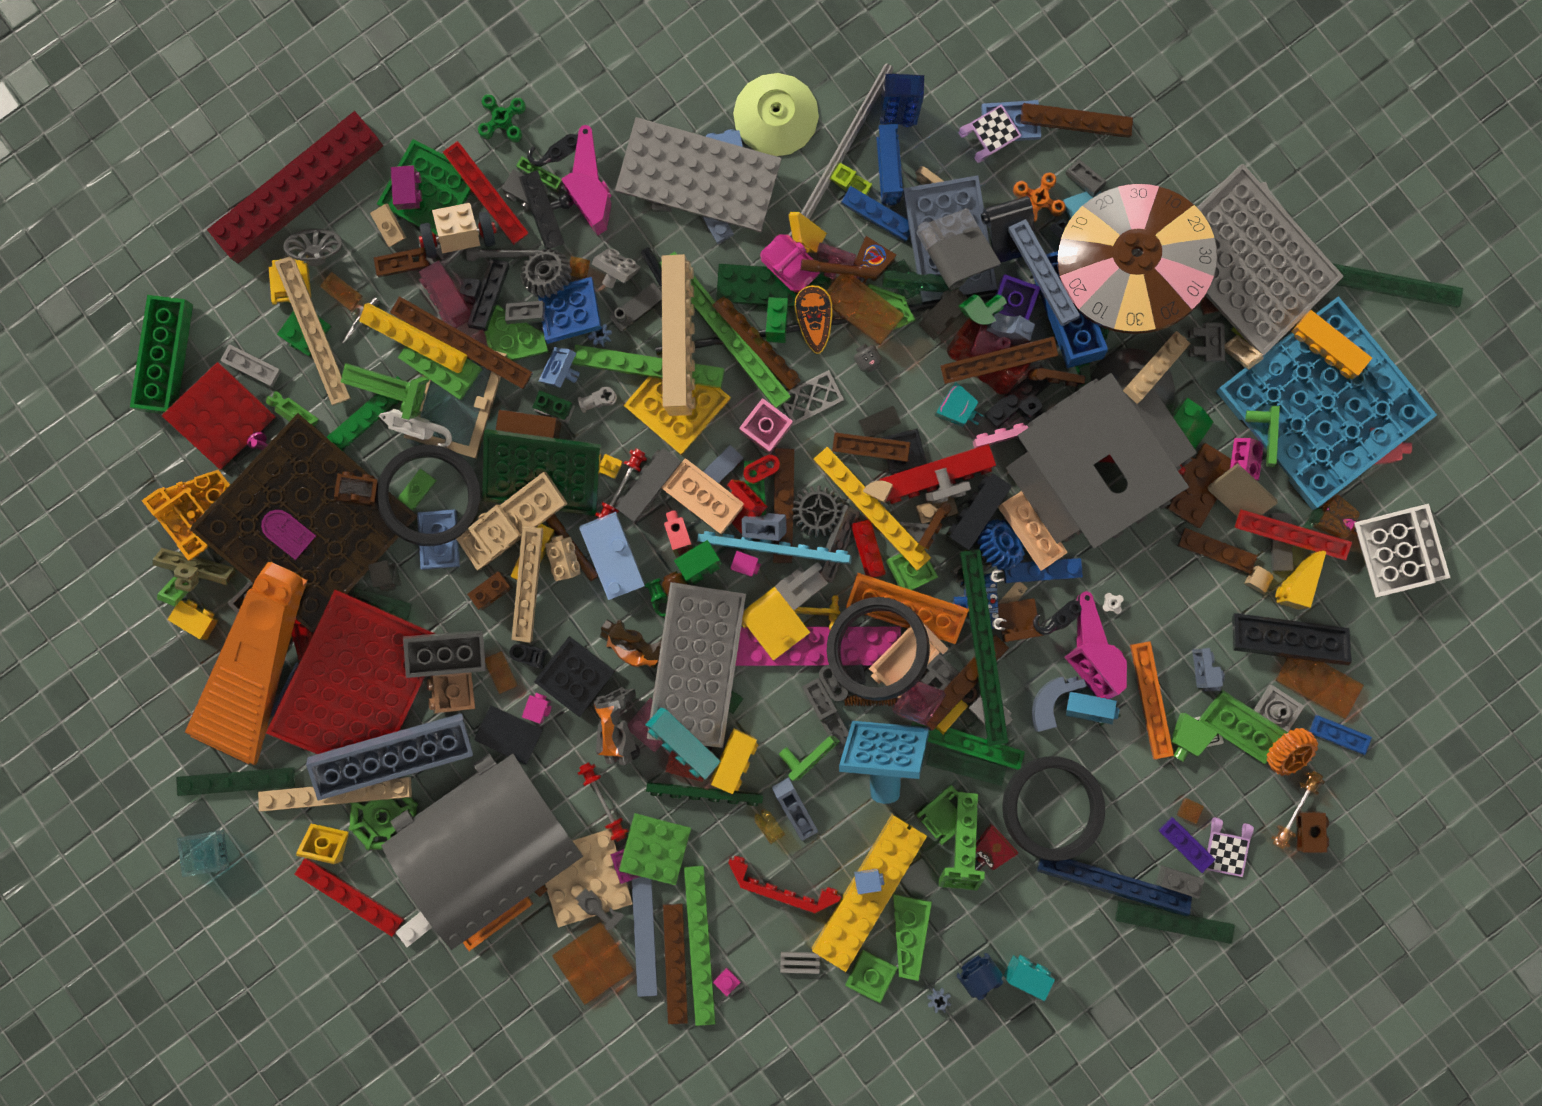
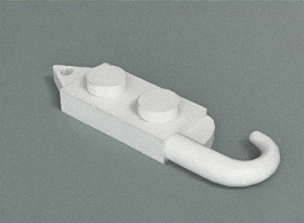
M396 409L379 415L388 425L389 429L422 440H428L433 436L434 432L443 434L446 441L438 443V446L442 447L449 446L452 441L451 433L447 428L429 422L430 420L418 416L410 420L401 418L402 412Z

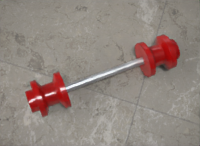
M635 449V451L630 450V460L623 463L630 468L610 505L604 502L601 503L603 510L595 515L598 519L614 512H619L613 505L632 470L641 471L639 465L642 461H647V458L644 457L646 453L639 449Z
M588 762L580 766V771L577 773L578 775H583L585 779L584 786L592 784L611 821L610 824L604 827L611 830L613 834L610 837L611 840L615 839L618 842L627 837L626 833L629 830L623 829L621 825L622 817L614 820L595 783L596 780L601 778V775H596L593 770L596 767L595 764L591 765Z

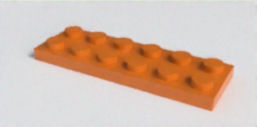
M857 573L846 608L858 601L873 597H884L899 601L911 608L938 639L953 644L957 642L968 613V608L861 573ZM873 611L864 614L907 629L910 627V624L903 617L889 611Z

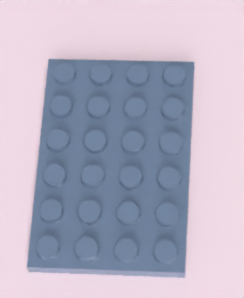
M979 176L903 188L921 302L996 290L994 268L969 277L962 286L950 290L927 252L934 243L963 233L965 229L973 226L974 228H980L989 243L987 225H984L981 220L984 206Z

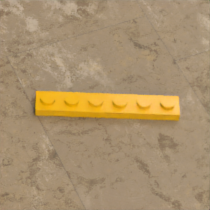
M370 303L364 305L359 319L360 322L456 373L462 371L467 354Z

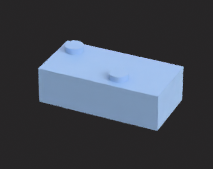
M616 512L580 526L579 529L608 600L645 586Z

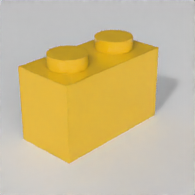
M190 599L187 601L181 600L167 620L198 639L207 640L219 620L213 617L215 615L213 612L207 609H199L196 602Z

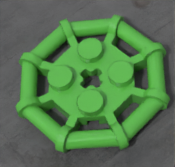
M411 797L401 798L407 804L405 807H401L395 799L370 801L366 806L361 802L350 803V827L348 829L362 842L366 850H383L381 845L385 842H374L376 836L387 837V840L392 838V834L396 830L390 821L408 809L412 816L415 817L418 803ZM359 809L363 810L364 813L361 823H358ZM379 812L387 813L386 821L378 819L380 818ZM364 826L371 834L370 838L359 827Z

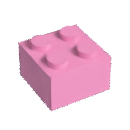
M762 398L740 426L739 432L770 455L791 428L793 421Z

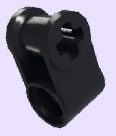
M515 644L510 648L509 655L513 660L544 669L543 662L545 655L548 654V650L523 644ZM517 647H521L524 650L521 658H517L514 655Z

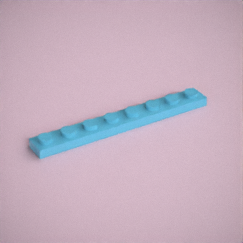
M704 531V534H698L697 539L700 543L708 540L710 545L844 564H851L852 556L847 555L848 551L836 550V553L828 552L829 549L817 547V550L809 549L810 546L798 544L797 548L790 547L791 543L779 542V545L772 544L771 540L760 539V542H755L753 538L742 537L741 539H734V535L723 534V537L715 536L716 533Z

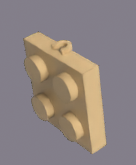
M495 505L487 513H482L479 516L480 519L468 528L490 559H494L522 536L500 505Z

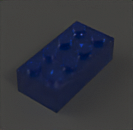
M885 74L880 101L879 124H902L904 127L917 125L924 99L925 75Z

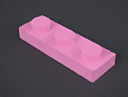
M1020 423L1014 425V429L1006 431V428H1002L989 436L988 433L977 435V439L973 441V446L978 448L987 444L992 445L1018 438L1017 435L1028 429V426Z

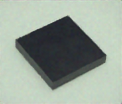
M918 428L881 437V439L911 443L908 462L886 459L890 475L927 464Z

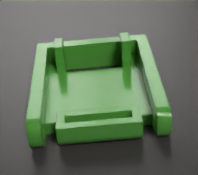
M951 784L916 814L918 818L926 814L921 822L936 839L941 835L944 836L939 840L941 845L956 834L957 809L949 800L954 796L957 797L958 792Z

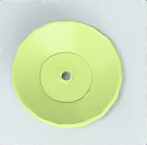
M781 73L761 75L749 82L738 95L733 112L735 128L740 131L743 142L755 151L773 156L790 155L804 147L814 135L819 119L817 101L808 86L793 76ZM778 108L779 112H774L773 109Z

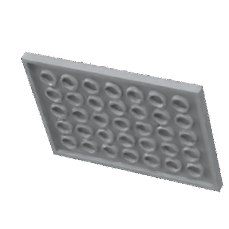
M1241 164L1197 207L1212 229L1217 249L1214 278L1206 297L1243 338L1264 356L1344 276L1248 168Z

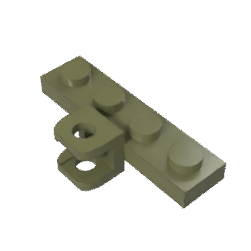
M161 548L152 559L154 566L174 571V577L177 578L175 588L186 592L192 591L197 586L199 578L227 585L235 574L234 567L197 557L188 561L183 553Z

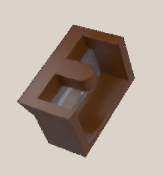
M352 472L337 473L334 498L336 501L375 506L378 479H374V476L367 474L359 477L354 476Z

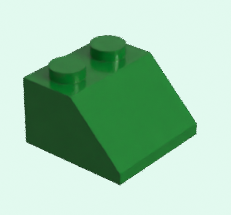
M1189 398L1181 401L1172 414V417L1194 449L1197 448L1214 423L1206 411Z

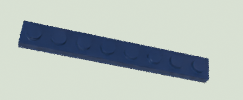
M1039 858L1037 872L1180 915H1190L1192 896L1070 859L1049 861Z

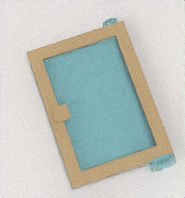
M498 352L501 355L507 357V354ZM469 359L481 367L482 371L463 399H458L429 379L424 392L426 393L425 399L422 401L420 408L421 414L418 417L430 420L429 422L441 425L450 431L452 441L445 448L477 459L501 377ZM434 432L433 436L428 440L404 434V438L408 439L407 443L416 446L419 445V442L427 445H438V443L446 441L445 436Z

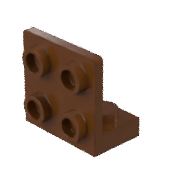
M1034 598L998 604V618L1006 620V622H1000V627L1005 628V630H1001L1003 642L1045 636L1039 634L1033 625L1034 618L1037 615Z

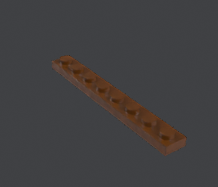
M400 296L390 311L392 315L467 354V358L523 390L533 375L526 368Z

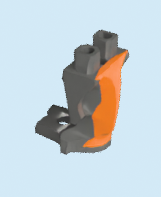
M621 687L606 696L597 697V700L594 702L596 712L601 721L598 724L596 753L597 755H604L606 764H613L619 761L620 765H627L633 761L631 752L636 750L635 742L627 722L622 721L620 723L619 712L626 705V702L636 697L635 689Z

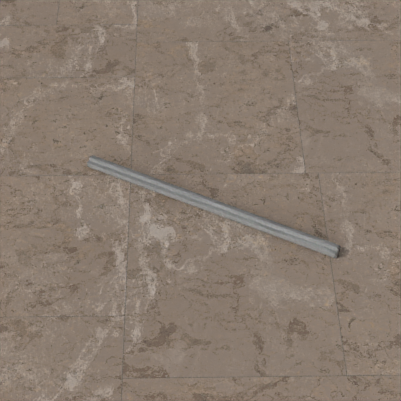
M887 63L884 64L803 208L801 214L809 220L829 186L831 176L838 165L842 163L892 74L893 66Z

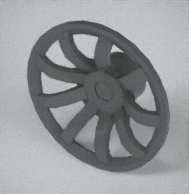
M309 229L288 237L283 247L289 257L306 261L310 266H319L325 263V259L334 256L341 250L342 239L338 234L329 230ZM306 234H313V244L310 243ZM319 234H326L318 244ZM297 237H301L305 245L299 242L298 240L294 239H296ZM330 238L336 239V240H332V241L327 242L328 239H330ZM289 244H295V245H296V246H294V247H290V248H289ZM337 245L335 250L330 248V246ZM293 251L300 252L298 256L292 254Z

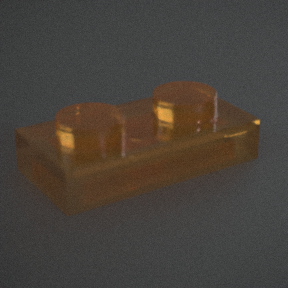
M332 272L320 285L323 290L350 311L363 297Z
M503 651L485 658L486 665L499 694L518 686Z

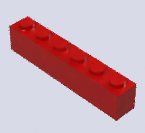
M987 444L881 478L879 481L893 484V488L885 503L895 504L901 502V498L906 496L909 499L920 495L919 492L924 490L927 493L938 490L937 486L940 485L935 473L937 470L947 468L950 482L954 485L956 484L955 480L963 478V481L974 478V474L981 472V475L993 472L992 468L996 466L990 446Z

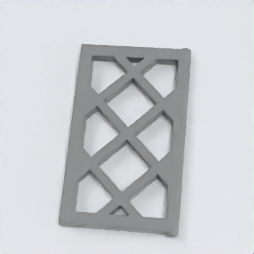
M830 370L788 390V394L792 393L796 396L793 405L785 402L783 407L789 418L793 421L794 426L844 401ZM827 376L830 381L828 387L817 384L818 380ZM807 385L813 386L810 396L800 393V389ZM816 387L827 390L824 400L813 397ZM829 391L837 394L838 399L835 401H826ZM798 396L809 399L806 409L795 406ZM812 400L823 403L821 408L815 411L809 410ZM794 409L805 412L804 416L795 420L792 415Z

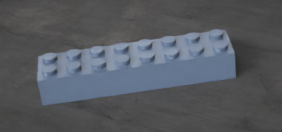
M460 713L310 756L307 758L306 766L317 800L319 801L473 756V748L463 714Z

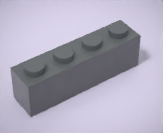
M664 448L661 451L657 450L653 454L651 464L649 466L645 465L642 468L640 478L637 481L633 480L628 487L629 492L625 496L622 495L616 502L618 505L616 509L635 524L662 491L661 487L682 463Z

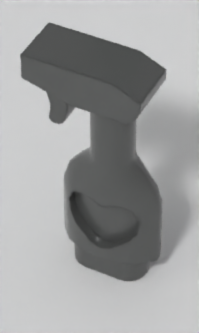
M585 888L575 898L578 901V905L587 914L597 915L605 923L606 930L612 929L624 917L621 912H615L612 908L609 910L613 917H610L602 909L601 899L592 890L588 891Z

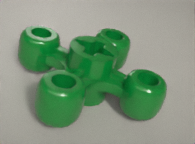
M484 95L481 103L485 110L492 113V119L490 122L481 123L478 126L480 137L485 140L490 139L493 136V132L499 128L507 132V137L511 142H519L522 139V132L519 127L512 124V117L525 112L526 104L524 100L519 97L514 98L510 106L505 109L498 107L493 95Z

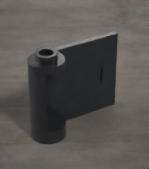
M1028 196L984 208L983 213H981L982 223L990 228L992 250L1000 263L1022 257L1008 231L1010 226L1026 219L1035 235L1033 206Z

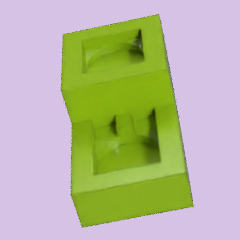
M842 163L838 165L830 180L846 192L852 186L867 195L872 188V183L856 175V171Z

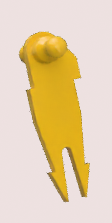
M837 595L832 596V604L829 609L798 607L794 612L829 616V629L831 630L835 620L841 614L838 606L839 597Z

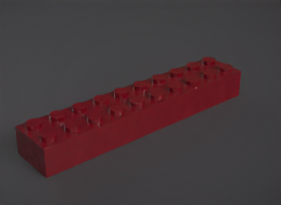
M353 111L209 227L207 231L226 254L239 264L384 146L356 111Z

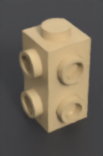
M563 535L551 538L552 542L545 544L551 565V573L555 581L573 578L581 574L580 565L575 554V546L571 537L563 538Z

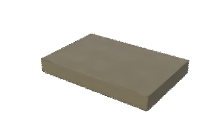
M1238 463L1208 486V490L1237 517L1240 509L1263 515L1278 503L1277 499Z

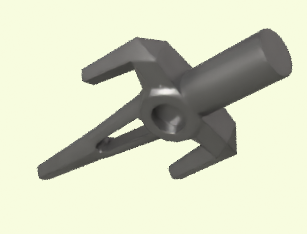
M374 297L370 304L377 307L381 301ZM356 305V307L349 314V316L351 317L357 311L359 312L358 318L356 319L353 326L342 340L343 344H345V342L363 324L362 322H360L357 325V327L354 328L356 324L359 322L360 316L364 308L361 305Z

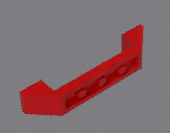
M736 855L734 858H729L728 863L742 889L813 913H817L840 901L841 895L838 894V890L831 887L822 888L818 901L815 903V899L804 895L801 898L795 896L796 892L785 889L783 892L777 890L776 885L766 883L765 886L760 884L756 878L748 877V879H745L744 876L748 867V863L745 862L746 859Z

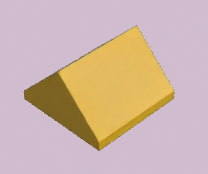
M311 823L296 856L337 864L343 859L349 832Z

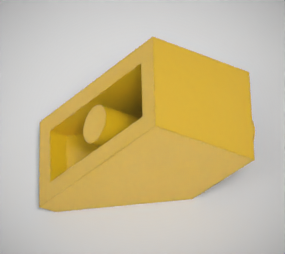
M790 212L789 221L793 240L796 243L800 242L805 247L806 253H816L827 233L800 212Z

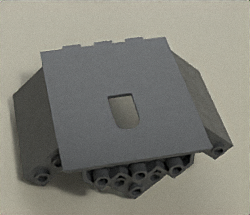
M1110 373L1100 381L1095 379L1089 382L1077 392L1034 419L1027 425L1028 429L1017 435L1028 452L1008 465L1006 469L1057 544L1063 540L1065 543L1075 537L1074 533L1077 536L1083 533L1095 549L1108 539L1113 538L1115 540L1123 535L1122 530L1136 522L1138 525L1146 520V515L1156 508L1160 507L1163 509L1171 503L1170 499L1189 488L1178 470L1191 462V457L1197 452L1153 387L1136 404L1123 392L1125 388L1122 389L1112 373ZM1109 454L1128 482L1127 489L1120 494L1113 493L1093 466Z

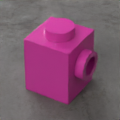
M736 551L730 570L752 578L754 574H758L761 564L758 563V558Z
M536 693L535 696L529 695L522 718L539 724L543 723L544 718L548 717L551 712L552 706H549L551 701L546 700L547 696Z

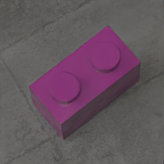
M414 165L391 167L393 205L397 210L420 208V202L423 200L422 192L419 190V183H421L420 172L416 170Z

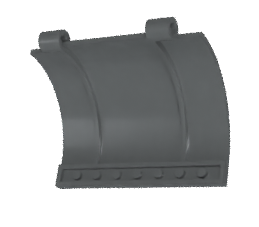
M488 753L473 764L478 772L415 817L406 810L390 822L398 834L381 845L402 885L429 924L451 950L583 857L581 851L549 809L514 754L497 764L491 754Z

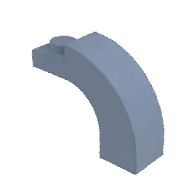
M1078 676L1066 679L1067 683H1065L1064 677H1057L1047 682L1039 690L1032 706V721L1035 731L1039 732L1057 727L1053 713L1055 701L1065 692L1086 687L1084 679L1078 680Z

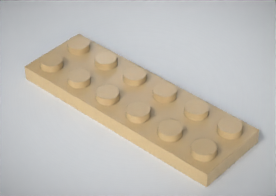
M543 472L500 506L522 535L523 526L538 527L568 503L547 472ZM469 529L457 538V541L477 570H481L494 560L488 557ZM520 536L516 541H514V542H513L511 545H509V546L511 547V546L514 545L516 542H518V541L521 539L522 536Z

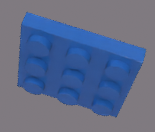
M592 277L568 283L569 286H563L564 291L559 290L557 295L553 293L550 298L547 295L544 298L538 295L539 301L545 303V318L542 324L547 344L602 329Z

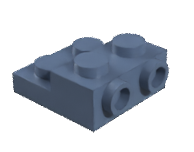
M1210 648L1192 649L1197 688H1203L1204 691L1221 690L1225 676L1221 667L1212 666V663H1214L1213 652H1211Z

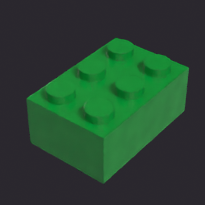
M708 540L674 560L685 580L689 584L693 583L694 585L703 580L702 576L709 572L711 575L718 571L721 565L720 559Z

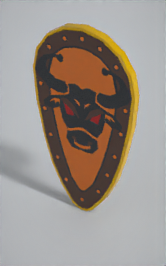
M811 285L804 287L796 296L795 310L805 341L814 353L819 354L826 347L830 336L832 300L825 289L820 286Z

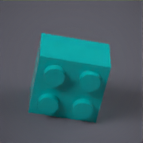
M1013 955L1003 975L1009 984L1045 1001L1055 981L1051 976L1052 972L1041 964L1033 965L1034 963L1023 955H1019V957Z

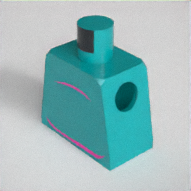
M957 382L954 383L935 413L936 417L961 427L965 425L967 420L978 425L983 418V415L974 410L979 402Z

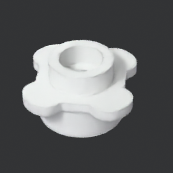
M1111 593L1105 594L1103 610L1106 612L1114 611L1116 614L1122 611L1121 602L1124 600L1123 596H1114Z

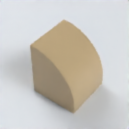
M874 481L867 485L863 492L885 503L893 488V484L886 481Z
M1255 566L1244 584L1265 595L1274 576L1264 568Z

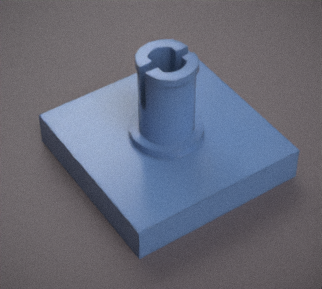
M554 347L539 382L559 388L565 378L575 383L578 378L574 376L579 377L580 373L571 369L570 366L576 353L570 349Z

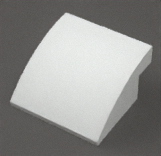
M1429 504L1354 523L1375 597L1450 578Z

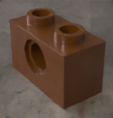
M498 571L467 595L477 609L483 611L513 589L504 574Z
M1320 811L1299 812L1296 817L1297 851L1303 853H1327L1329 838L1326 828L1329 826V820L1326 813ZM1313 827H1315L1317 832L1316 835L1312 837L1310 834V830Z

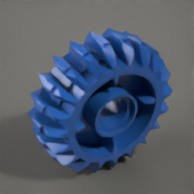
M998 519L989 521L978 536L979 540L977 543L980 545L979 549L983 552L982 556H985L987 562H991L992 567L996 566L998 570L1003 569L1005 571L1016 567L1025 555L1023 551L1024 545H1022V542L1009 523Z

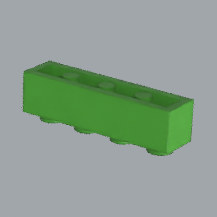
M523 156L516 165L517 169L524 174L538 170L543 185L557 193L563 185L561 178L542 167L533 166Z

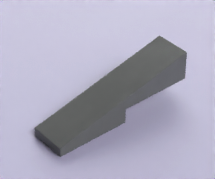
M817 678L802 686L828 736H835L840 741L835 746L838 755L842 757L849 732L820 679Z

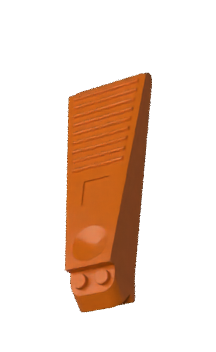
M268 562L257 576L253 587L248 590L185 730V733L190 735L191 738L247 764H257L300 600L307 584L306 579L272 562Z

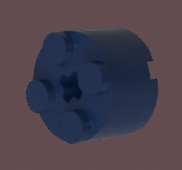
M984 953L985 957L982 958L979 955L972 958L962 966L963 972L961 975L957 973L958 980L972 998H977V1000L984 999L988 994L987 992L1003 984V973L988 953Z

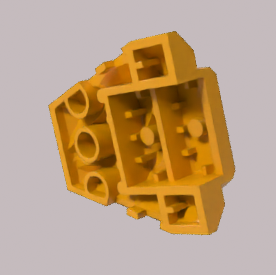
M215 470L194 477L193 480L187 482L181 481L168 488H159L141 501L161 523L187 560L190 561L206 550L208 545L190 531L189 528L230 484L219 470Z

